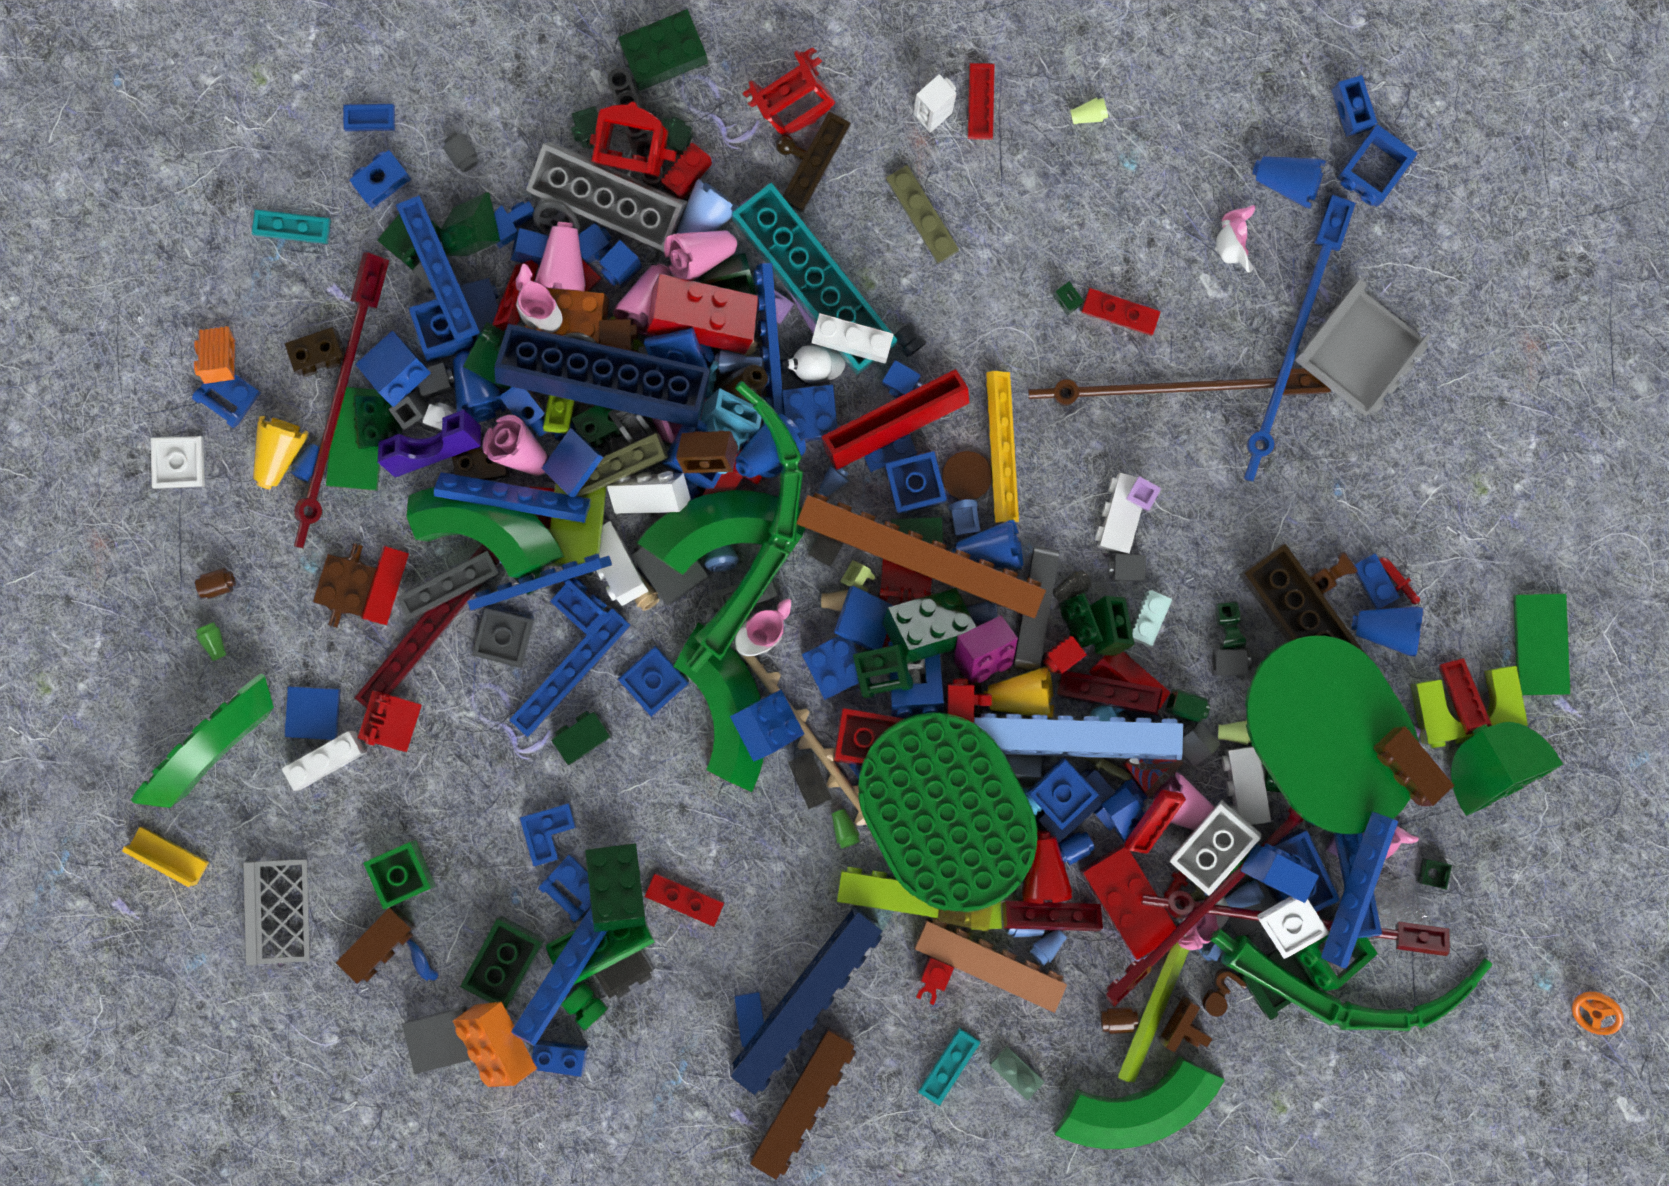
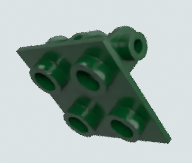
M399 214L377 241L413 270L421 261ZM431 221L434 230L438 236V239L441 243L442 241L439 232L441 228L435 222Z
M486 322L463 367L497 386L509 390L510 386L496 383L494 369L505 332Z
M354 396L355 403H353V406H355L356 416L354 418V421H356L354 428L357 431L355 443L359 449L378 447L379 441L398 434L402 435V427L389 411V408L392 406L383 397Z
M1085 593L1059 603L1061 616L1067 623L1070 636L1074 637L1081 648L1103 641Z

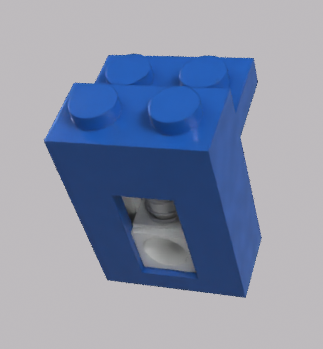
M888 642V646H893L892 642ZM940 654L918 660L920 662L918 664H907L909 674L913 679V688L905 691L902 689L890 691L892 717L905 719L923 713H943L944 702ZM897 672L889 673L890 680L899 679ZM921 674H925V683L921 682Z

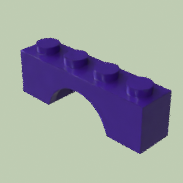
M461 410L443 417L442 430L435 436L416 439L398 434L379 441L377 462L396 478L481 446V425L465 410Z

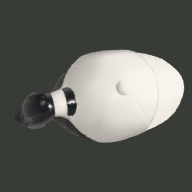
M818 345L802 346L790 359H780L781 374L789 371L796 379L802 382H824L841 375L845 368V361L833 349Z

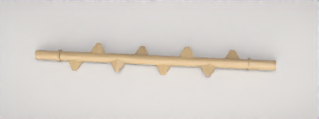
M742 655L752 668V672L758 676L770 694L780 690L777 686L781 677L779 672L767 673L763 667L764 665L755 656ZM788 701L804 732L797 747L800 750L811 748L830 773L826 785L829 788L841 787L859 811L854 821L856 826L867 825L860 808L858 797L859 785L852 786L833 761L835 748L824 749L805 724L810 713L808 709L795 710Z

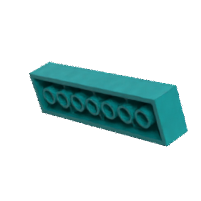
M772 183L768 184L732 212V221L764 261L772 263L773 272L815 324H817L820 313L892 333ZM894 335L890 349L893 348L897 343V339ZM836 350L856 376L875 362L874 360Z

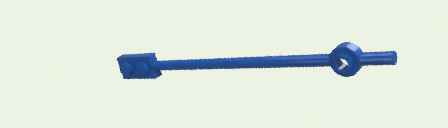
M1333 194L1329 198L1314 242L1321 245L1322 248L1259 432L1251 435L1247 441V449L1251 454L1244 479L1247 481H1254L1261 458L1270 454L1274 448V440L1270 435V431L1331 250L1339 251L1341 249L1356 204ZM1256 441L1262 442L1263 449L1260 450L1256 447Z

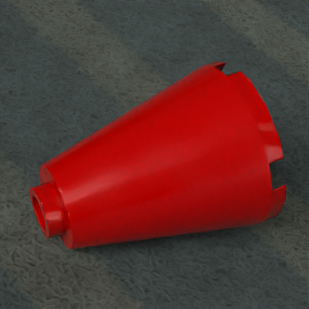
M1050 831L1037 832V847L1034 861L1023 881L1021 895L1024 902L1044 904V900H1052V903H1058L1072 898V888L1057 838L1054 835L1052 836Z

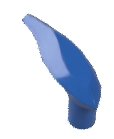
M410 939L407 944L410 948L412 962L416 971L426 981L429 979L432 981L436 980L438 972L430 968L423 951Z

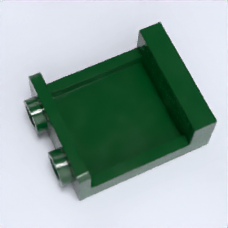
M1278 949L1267 955L1289 973L1317 989L1321 988L1316 983L1315 977L1309 968L1301 961L1298 952L1285 959ZM1238 973L1240 978L1246 983L1247 989L1259 1008L1270 1021L1279 1015L1278 1011L1292 1003L1251 978Z

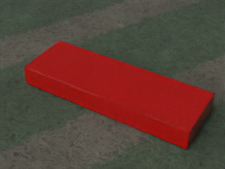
M383 546L362 612V619L387 626L409 553Z

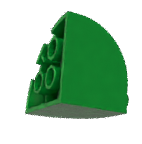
M1502 722L1488 727L1484 724L1473 730L1474 736L1465 741L1455 753L1451 767V780L1455 785L1453 791L1461 809L1468 816L1492 805V803L1503 797L1506 798L1523 789L1524 786L1556 770L1563 763L1552 746L1540 734L1525 725L1514 722Z

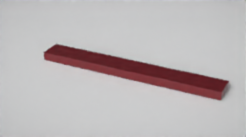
M483 544L470 558L472 559L489 551L495 565L498 567L500 564V560ZM483 583L425 612L354 698L367 708L373 690L391 695Z

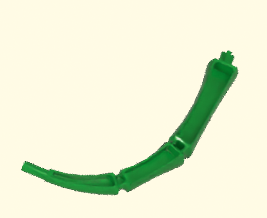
M740 381L735 389L753 404V408L764 420L774 440L778 460L783 465V469L780 471L779 499L773 521L768 530L770 538L763 542L750 569L732 596L719 612L694 636L701 645L685 664L696 673L712 655L722 661L750 612L791 554L789 552V545L791 542L796 541V523L798 520V506L803 470L799 468L798 464L802 457L794 438L779 415L743 381Z
M1218 928L1217 931L1211 934L1212 937L1210 938L1215 945L1224 951L1221 957L1224 965L1274 991L1325 1024L1331 1026L1337 1023L1340 1030L1409 1032L1413 1026L1423 1029L1438 1021L1458 1006L1474 990L1478 982L1493 965L1484 958L1473 973L1462 980L1455 988L1437 999L1414 1006L1411 1011H1408L1406 1008L1374 1009L1348 1001L1342 1004L1339 998L1317 989L1289 973L1264 954L1245 935H1240L1234 940L1222 929Z

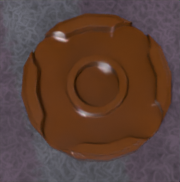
M963 451L954 454L948 459L943 468L942 481L950 496L957 500H975L987 492L992 481V471L990 464L983 456L976 452Z

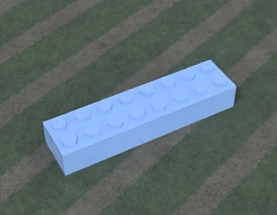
M983 713L981 718H975L974 721L975 724L993 737L1005 755L1182 759L1183 724L1178 723L1177 719H1162L1161 723H1151L1150 718H1136V722H1125L1123 717H1110V721H1100L1099 717L1086 716L1084 721L1073 720V716H1058V720H1049L1046 715H1032V719H1023L1022 715L1007 714L1006 718H998L996 714Z

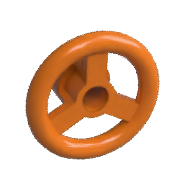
M1584 992L1578 995L1572 1003V1014L1581 1027L1591 1033L1610 1035L1617 1032L1623 1025L1624 1015L1622 1009L1616 1001L1605 994ZM1580 1006L1589 1012L1591 1018H1593L1592 1024L1582 1017ZM1606 1016H1616L1613 1025L1601 1027V1022Z

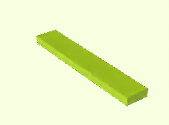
M1178 942L1169 950L1118 1074V1078L1124 1081L1135 1083L1189 950L1182 948Z

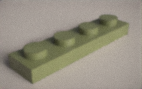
M908 165L886 177L888 185L936 263L939 264L959 252V248Z
M655 433L605 456L576 496L583 497L669 458L660 434Z

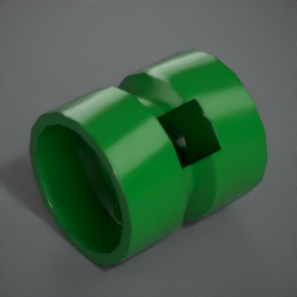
M583 982L561 1004L569 1015L574 1014L576 1016L575 1022L584 1031L609 1008L600 998L593 997L594 991L586 982Z

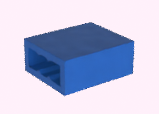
M393 330L355 364L377 392L393 407L431 374L414 352Z

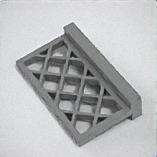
M307 859L245 861L243 869L246 966L310 961ZM287 865L282 871L277 867ZM290 865H302V876L296 882H293L284 873ZM272 866L279 874L268 884L261 877V867ZM280 876H283L292 885L283 896L271 886ZM301 880L302 889L297 885ZM261 882L266 886V888L262 892ZM294 887L303 895V901L296 908L285 899ZM268 889L279 898L270 910L261 901V896ZM281 901L293 910L284 921L272 912ZM302 905H303V914H301V913L298 911V909H299ZM262 908L267 912L263 917ZM295 913L303 919V927L297 933L285 924ZM268 915H271L280 924L271 935L262 928V921ZM282 926L294 936L284 947L273 938ZM302 931H304V940L299 937ZM262 933L267 937L264 942L262 941ZM297 939L304 945V956H293L286 948ZM269 940L281 949L275 957L263 958V946ZM284 952L288 957L279 956Z

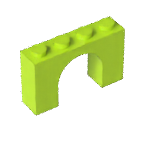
M1506 666L1485 670L1484 674L1489 694L1487 714L1492 726L1502 722H1514L1528 726L1517 667ZM1442 680L1410 684L1418 728L1422 730L1420 733L1422 744H1430L1431 748L1446 746L1445 741L1455 740L1456 744L1464 743L1471 736H1474L1473 733L1466 735L1462 724L1455 720L1448 711Z

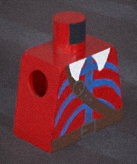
M1127 758L1122 764L1127 772L1132 775L1138 787L1150 798L1183 762L1181 760Z

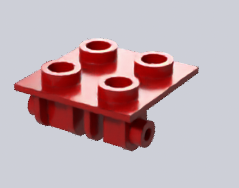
M883 559L880 588L881 600L895 606L931 595L932 578Z
M373 690L357 739L364 740L369 745L374 746L378 744L407 753L422 704Z

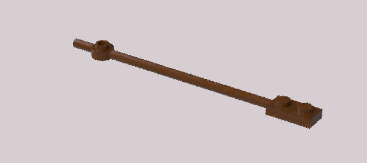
M1305 368L1291 369L1282 396L1329 394L1331 389ZM1277 378L1078 387L1074 381L1064 379L1059 381L1054 388L1028 389V399L1054 398L1060 405L1067 406L1073 404L1078 397L1274 388ZM1061 390H1069L1070 396L1063 397Z

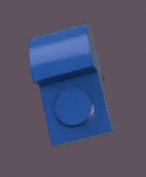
M529 201L517 203L511 208L509 213L506 212L503 206H500L494 212L500 242L496 243L499 249L514 241L515 235L518 232L516 227L533 218L534 208Z

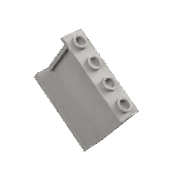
M1359 279L1344 295L1296 357L1295 361L1366 417L1372 411L1377 413L1386 403L1383 398L1387 393L1392 394L1399 386L1398 378L1401 374L1405 376L1412 369L1414 363L1411 361L1415 356L1420 357L1428 347L1426 342L1431 335L1428 333L1423 338L1365 293L1364 289L1367 287V284Z

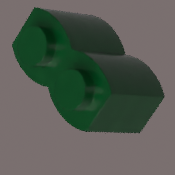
M1172 689L1165 712L1193 722H1201L1202 719L1207 718L1210 705L1207 704V698L1180 689Z

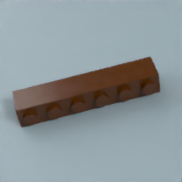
M830 1027L826 1029L751 1157L750 1165L777 1180L780 1174L785 1175L791 1164V1161L788 1160L792 1152L798 1153L804 1142V1139L801 1138L806 1129L810 1131L817 1120V1117L814 1116L819 1107L822 1109L825 1107L830 1098V1095L827 1094L832 1085L837 1086L843 1076L840 1070L845 1063L850 1064L856 1053L853 1049L855 1045L852 1040Z

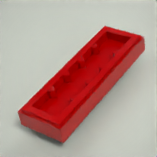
M969 64L968 139L993 140L995 64Z
M1089 288L1081 313L1153 336L1161 311Z
M1462 658L1440 664L1439 671L1465 734H1472L1473 730L1484 724L1488 727L1492 726L1465 659Z
M1162 789L1125 841L1126 849L1128 851L1148 854L1186 801L1184 794Z
M654 873L645 897L713 927H715L724 906V902L657 873Z

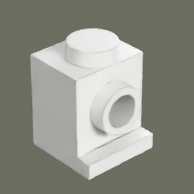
M436 402L435 405L429 404L422 423L441 431L442 418L456 413V409L440 402Z

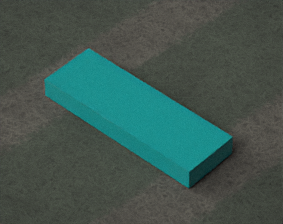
M255 209L251 234L253 236L328 244L331 219Z
M959 1027L918 1089V1093L940 1106L981 1041Z

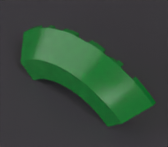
M434 487L408 496L406 517L415 540L429 542L443 536L458 534L471 537L485 545L496 555L509 577L523 578L565 557L550 530L538 519L539 517L535 514L434 496Z
M728 490L705 494L688 501V504L680 512H669L661 519H658L636 543L674 571L684 575L693 563L714 549L737 543L762 545L764 541L770 538L768 530L773 521L779 497L745 490ZM798 506V518H799V515H800L801 510H802V508H800L799 506ZM798 524L796 541L791 542L789 545L790 553L802 538L805 527Z
M698 622L673 667L684 673L697 685L704 695L712 714L714 745L706 770L752 792L759 778L764 757L753 762L730 716L760 700L761 697L747 666L731 647L727 650L722 661L712 655L697 673L685 664L701 645L694 638L704 627V625Z
M260 673L237 691L238 694L228 704L223 702L210 715V721L205 718L192 730L193 733L184 740V746L178 743L166 756L167 758L152 771L154 775L149 779V783L144 781L131 798V801L135 804L171 808L185 798L207 771L244 736L265 721L273 710L274 705L265 676Z
M1179 1055L1171 1069L1157 1084L1147 1090H1142L1125 1097L1109 1098L1077 1089L1054 1135L1072 1143L1100 1149H1125L1150 1144L1170 1136L1194 1120L1213 1100L1225 1079Z

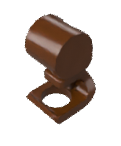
M1345 552L1338 555L1339 561L1336 565L1329 569L1324 567L1310 576L1322 594L1337 585L1336 579L1346 574L1358 572V569Z
M1226 968L1219 969L1215 973L1214 982L1218 987L1217 990H1208L1202 1000L1204 1009L1214 1017L1222 1016L1228 1009L1225 995H1229L1231 991L1224 982L1227 976L1237 982L1243 989L1246 988V983Z

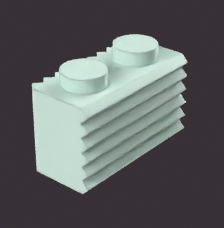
M1152 590L1144 593L1143 601L1140 602L1141 606H1138L1139 610L1136 611L1137 615L1134 616L1135 620H1132L1133 624L1131 625L1134 641L1148 647L1153 646L1172 601L1171 598Z

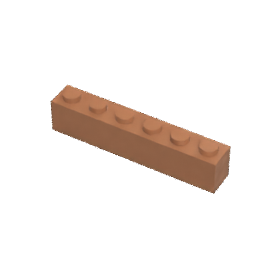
M933 918L932 921L925 920L914 945L915 950L1049 1011L1056 1012L1067 987L1065 981H1062V975L1052 970H1049L1048 974L1040 971V965L1027 959L1025 963L1016 960L1017 955L1003 949L1002 952L992 949L994 944L980 938L979 942L969 938L971 934L962 929L950 930L946 928L947 923L938 918Z

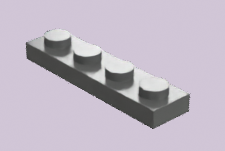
M486 551L400 595L397 599L407 619L412 620L499 575L500 572L489 551Z

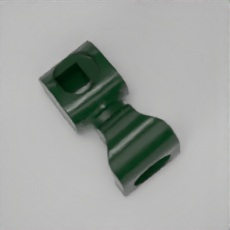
M1238 602L1216 604V621L1218 625L1224 627V634H1226L1223 643L1220 645V650L1245 647L1246 638L1237 627V624L1241 622Z

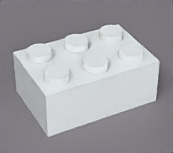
M1221 800L1172 855L1169 862L1210 896L1261 839V833Z

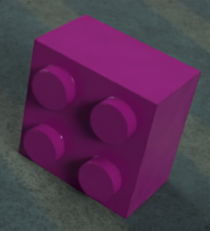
M1002 615L958 636L954 663L964 678L968 679V683L983 682L991 674L997 671L1003 672L1011 667L1018 638Z

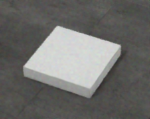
M202 436L151 438L152 488L205 487L204 438Z
M1289 897L1257 915L1284 959L1329 935L1328 929L1308 899L1306 903Z

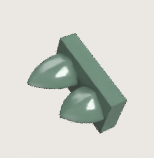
M1008 1046L990 1063V1066L1027 1101L1045 1083Z

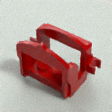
M813 47L805 52L796 50L794 55L800 65L766 88H761L751 80L748 82L750 88L742 93L746 98L752 95V100L747 104L750 107L757 105L762 116L781 135L792 134L808 125L816 123L817 119L822 117L836 103L825 84L817 78L819 72L816 66L822 60L819 57L812 60V55L817 52ZM812 90L824 100L785 126L777 115L778 112Z
M630 102L628 105H613L599 111L596 133L591 134L590 144L594 145L591 162L659 177L664 160L675 162L677 152L666 149L668 130L662 126V122L653 114L639 108L635 102ZM614 124L653 131L648 162L647 157L632 154V159L622 157V152L609 150Z

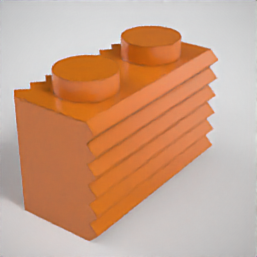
M215 327L209 330L200 329L199 339L194 341L195 352L198 355V360L194 361L195 374L201 377L204 384L234 380L235 338L229 327Z

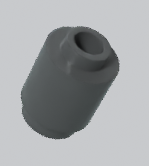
M454 133L445 139L444 142L446 144L443 149L457 169L467 172L479 163V160L476 158L477 153L464 134L458 135Z

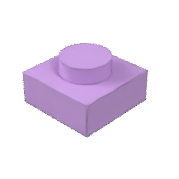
M774 290L777 324L781 325L793 308L794 303Z
M1139 476L1127 495L1126 500L1148 512L1161 488Z

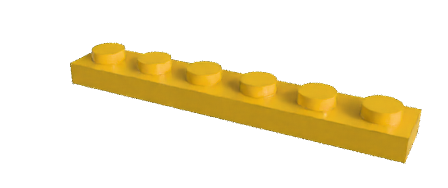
M990 371L986 372L995 523H1004L1008 520L1019 522L1010 372Z

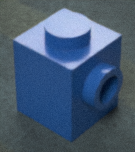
M594 223L578 234L581 256L587 265L594 260L600 261L612 249L609 243L612 237L604 226L599 228Z
M519 228L514 238L510 260L519 263L532 260L539 268L549 236Z
M895 360L883 379L882 385L888 388V393L897 399L921 387L922 383L919 382L921 375Z

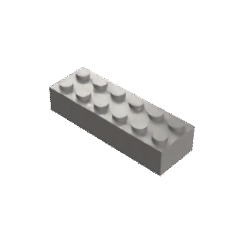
M553 142L543 143L526 189L529 193L548 201L562 203L579 215L663 252L666 237L676 233L688 203L610 167L591 162V159Z

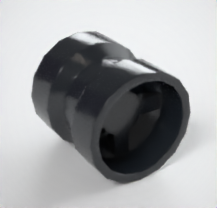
M912 322L894 334L897 339L896 344L901 345L903 348L902 352L907 358L927 343L922 336H918Z

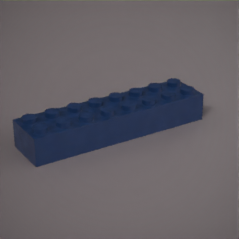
M511 324L507 325L494 366L495 381L498 384L695 428L698 427L710 375V369Z
M854 905L766 1018L749 1043L731 1063L730 1077L754 1096L759 1090L763 1092L771 1082L769 1077L773 1071H779L787 1061V1058H785L787 1053L791 1049L795 1051L803 1040L801 1035L806 1029L810 1031L819 1020L817 1015L822 1008L825 1010L829 1008L835 999L833 994L838 988L842 990L851 978L848 976L854 967L856 969L860 968L866 960L864 954L870 947L874 949L881 941L882 936L880 934L882 929L875 920Z

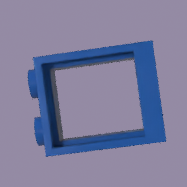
M1377 124L1345 165L1337 179L1341 181L1340 184L1349 191L1354 190L1361 195L1360 198L1363 202L1370 206L1378 207L1418 153ZM1371 143L1401 164L1381 192L1351 171Z

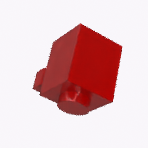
M928 956L919 977L920 981L925 983V985L918 990L916 998L921 1000L924 992H930L929 1004L934 1005L937 998L936 990L945 991L954 967Z

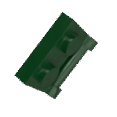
M903 644L853 654L859 685L864 698L873 697L877 693L897 689L905 691L913 688V679L908 671ZM897 672L899 678L875 684L870 682V677Z

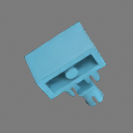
M719 388L704 402L701 421L707 424L708 432L731 431L738 445V454L740 446L759 431L762 417L753 408V404Z

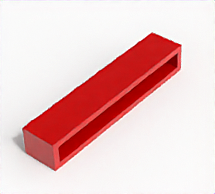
M955 369L823 435L824 450L835 469L838 470L969 404L968 386Z

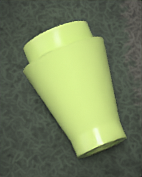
M1096 97L1070 110L1073 124L1103 122V119L1108 118L1104 98L1097 99Z
M1247 720L1224 725L1218 724V740H1226L1243 745L1251 743L1246 728Z

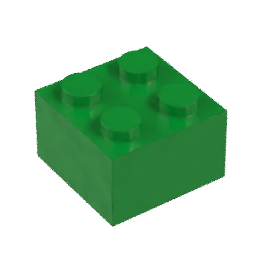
M416 840L363 863L383 910L436 886Z

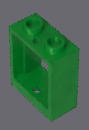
M1328 935L1298 951L1301 961L1309 968L1315 977L1316 983L1324 991L1339 989L1378 955L1367 937L1357 938L1352 952L1355 960L1336 976L1328 962L1321 958L1322 954L1317 948L1328 938Z

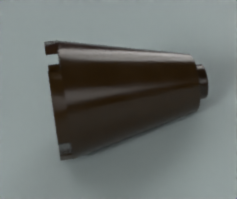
M750 365L722 376L714 389V393L720 388L751 403L735 389L736 385L743 381L763 398L768 376L761 366Z

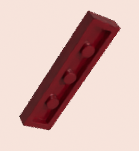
M1065 671L1061 676L1057 695L1062 698L1157 715L1163 690L1152 686Z
M1004 901L1002 903L1004 928L1101 931L1103 929L1101 904L1059 902L1036 904L1024 901Z

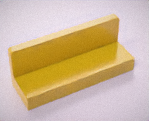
M143 826L139 827L131 844L124 846L122 852L187 887L198 884L209 863Z

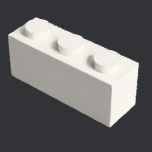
M940 74L916 94L913 115L929 132H932L952 114L956 98L955 85L948 78L943 79Z
M819 313L812 343L886 363L894 334Z
M666 471L660 474H651V472H643L638 475H629L607 485L615 513L680 512L688 504V501L691 500L684 473Z
M1119 473L1116 478L1112 477L1108 492L1112 493L1110 502H1105L1102 510V516L1105 517L1103 527H1098L1095 540L1099 541L1098 548L1119 554H1130L1142 508L1126 500V497L1138 477Z
M610 521L602 525L599 556L600 558L610 556L612 566L596 571L601 580L606 578L609 586L605 588L612 601L617 599L623 606L648 592V589L615 527Z
M348 731L282 768L293 791L302 790L367 753L361 740L357 739L356 731Z
M1253 746L1224 750L1225 756H1222L1221 759L1223 770L1228 771L1229 781H1226V791L1228 796H1232L1233 806L1230 807L1251 825L1271 822L1262 763Z

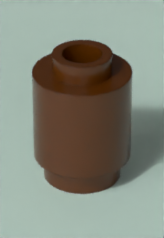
M226 568L202 574L200 578L195 579L196 590L201 598L207 597L211 599L233 591V586L236 585L233 573L231 571L228 572Z
M1132 1007L1107 1008V1011H1101L1102 1032H1109V1034L1133 1033L1134 1027H1138L1137 1011L1132 1012Z

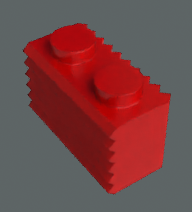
M690 143V147H687L684 155H680L681 159H677V163H674L668 174H665V178H661L664 189L682 200L692 190L698 178L701 179L712 165L711 157L694 143Z
M1068 636L1064 637V640H1060V643H1056V646H1052V649H1049L1048 652H1045V659L1042 662L1049 668L1048 670L1051 673L1063 674L1087 654L1074 637Z

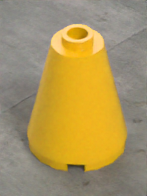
M260 416L257 422L253 479L257 481L256 485L265 489H271L272 486H278L309 433L306 430L303 433L299 432L300 427L290 422L273 417L271 422L265 421L266 416Z
M1040 668L989 685L988 690L984 691V694L992 695V706H989L990 710L1027 716L1046 715L1048 718H1053L1054 705H1049L1052 702V697H1054L1049 668Z

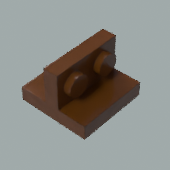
M1182 996L1158 1040L1167 1049L1175 1053L1183 1038L1198 1048L1200 1044L1208 1048L1212 1038L1205 1031L1191 1024L1200 1007L1189 998Z

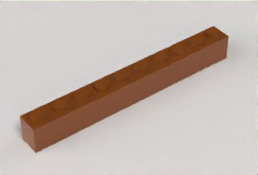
M814 492L813 497L807 495L796 524L1035 619L1046 592L1045 589L1040 588L1042 583L1027 578L1026 582L1017 579L1018 573L1005 568L1003 572L993 569L995 564L980 559L979 563L969 559L970 554L958 549L955 553L947 551V545L933 540L931 544L922 541L923 535L909 530L908 535L899 532L900 526L885 521L884 525L874 522L876 517L868 513L861 512L860 516L851 512L852 507L838 502L837 506L827 503L828 498Z

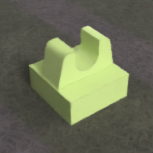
M852 560L840 582L848 587L855 586L867 592L868 588L864 587L863 584L866 578L874 580L875 576L870 568Z

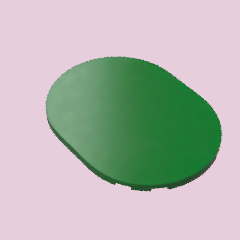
M1307 636L1294 639L1277 647L1268 654L1256 669L1250 687L1247 690L1245 699L1246 728L1256 754L1289 805L1307 822L1325 831L1339 834L1365 833L1372 811L1394 819L1411 799V793L1405 786L1400 785L1395 780L1393 771L1379 761L1378 753L1373 747L1395 727L1406 726L1418 742L1419 739L1408 713L1376 664L1356 646L1329 636Z
M923 713L897 722L877 738L868 751L861 767L858 786L859 803L862 815L892 873L902 887L912 896L927 903L929 906L944 911H978L993 906L1012 894L1020 886L1034 861L1037 847V825L1032 806L1005 754L993 737L977 724L960 716L947 713Z

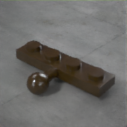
M829 111L807 151L795 145L794 139L789 135H782L777 139L776 149L780 154H792L802 160L783 194L784 199L789 205L804 212L851 126L849 121Z

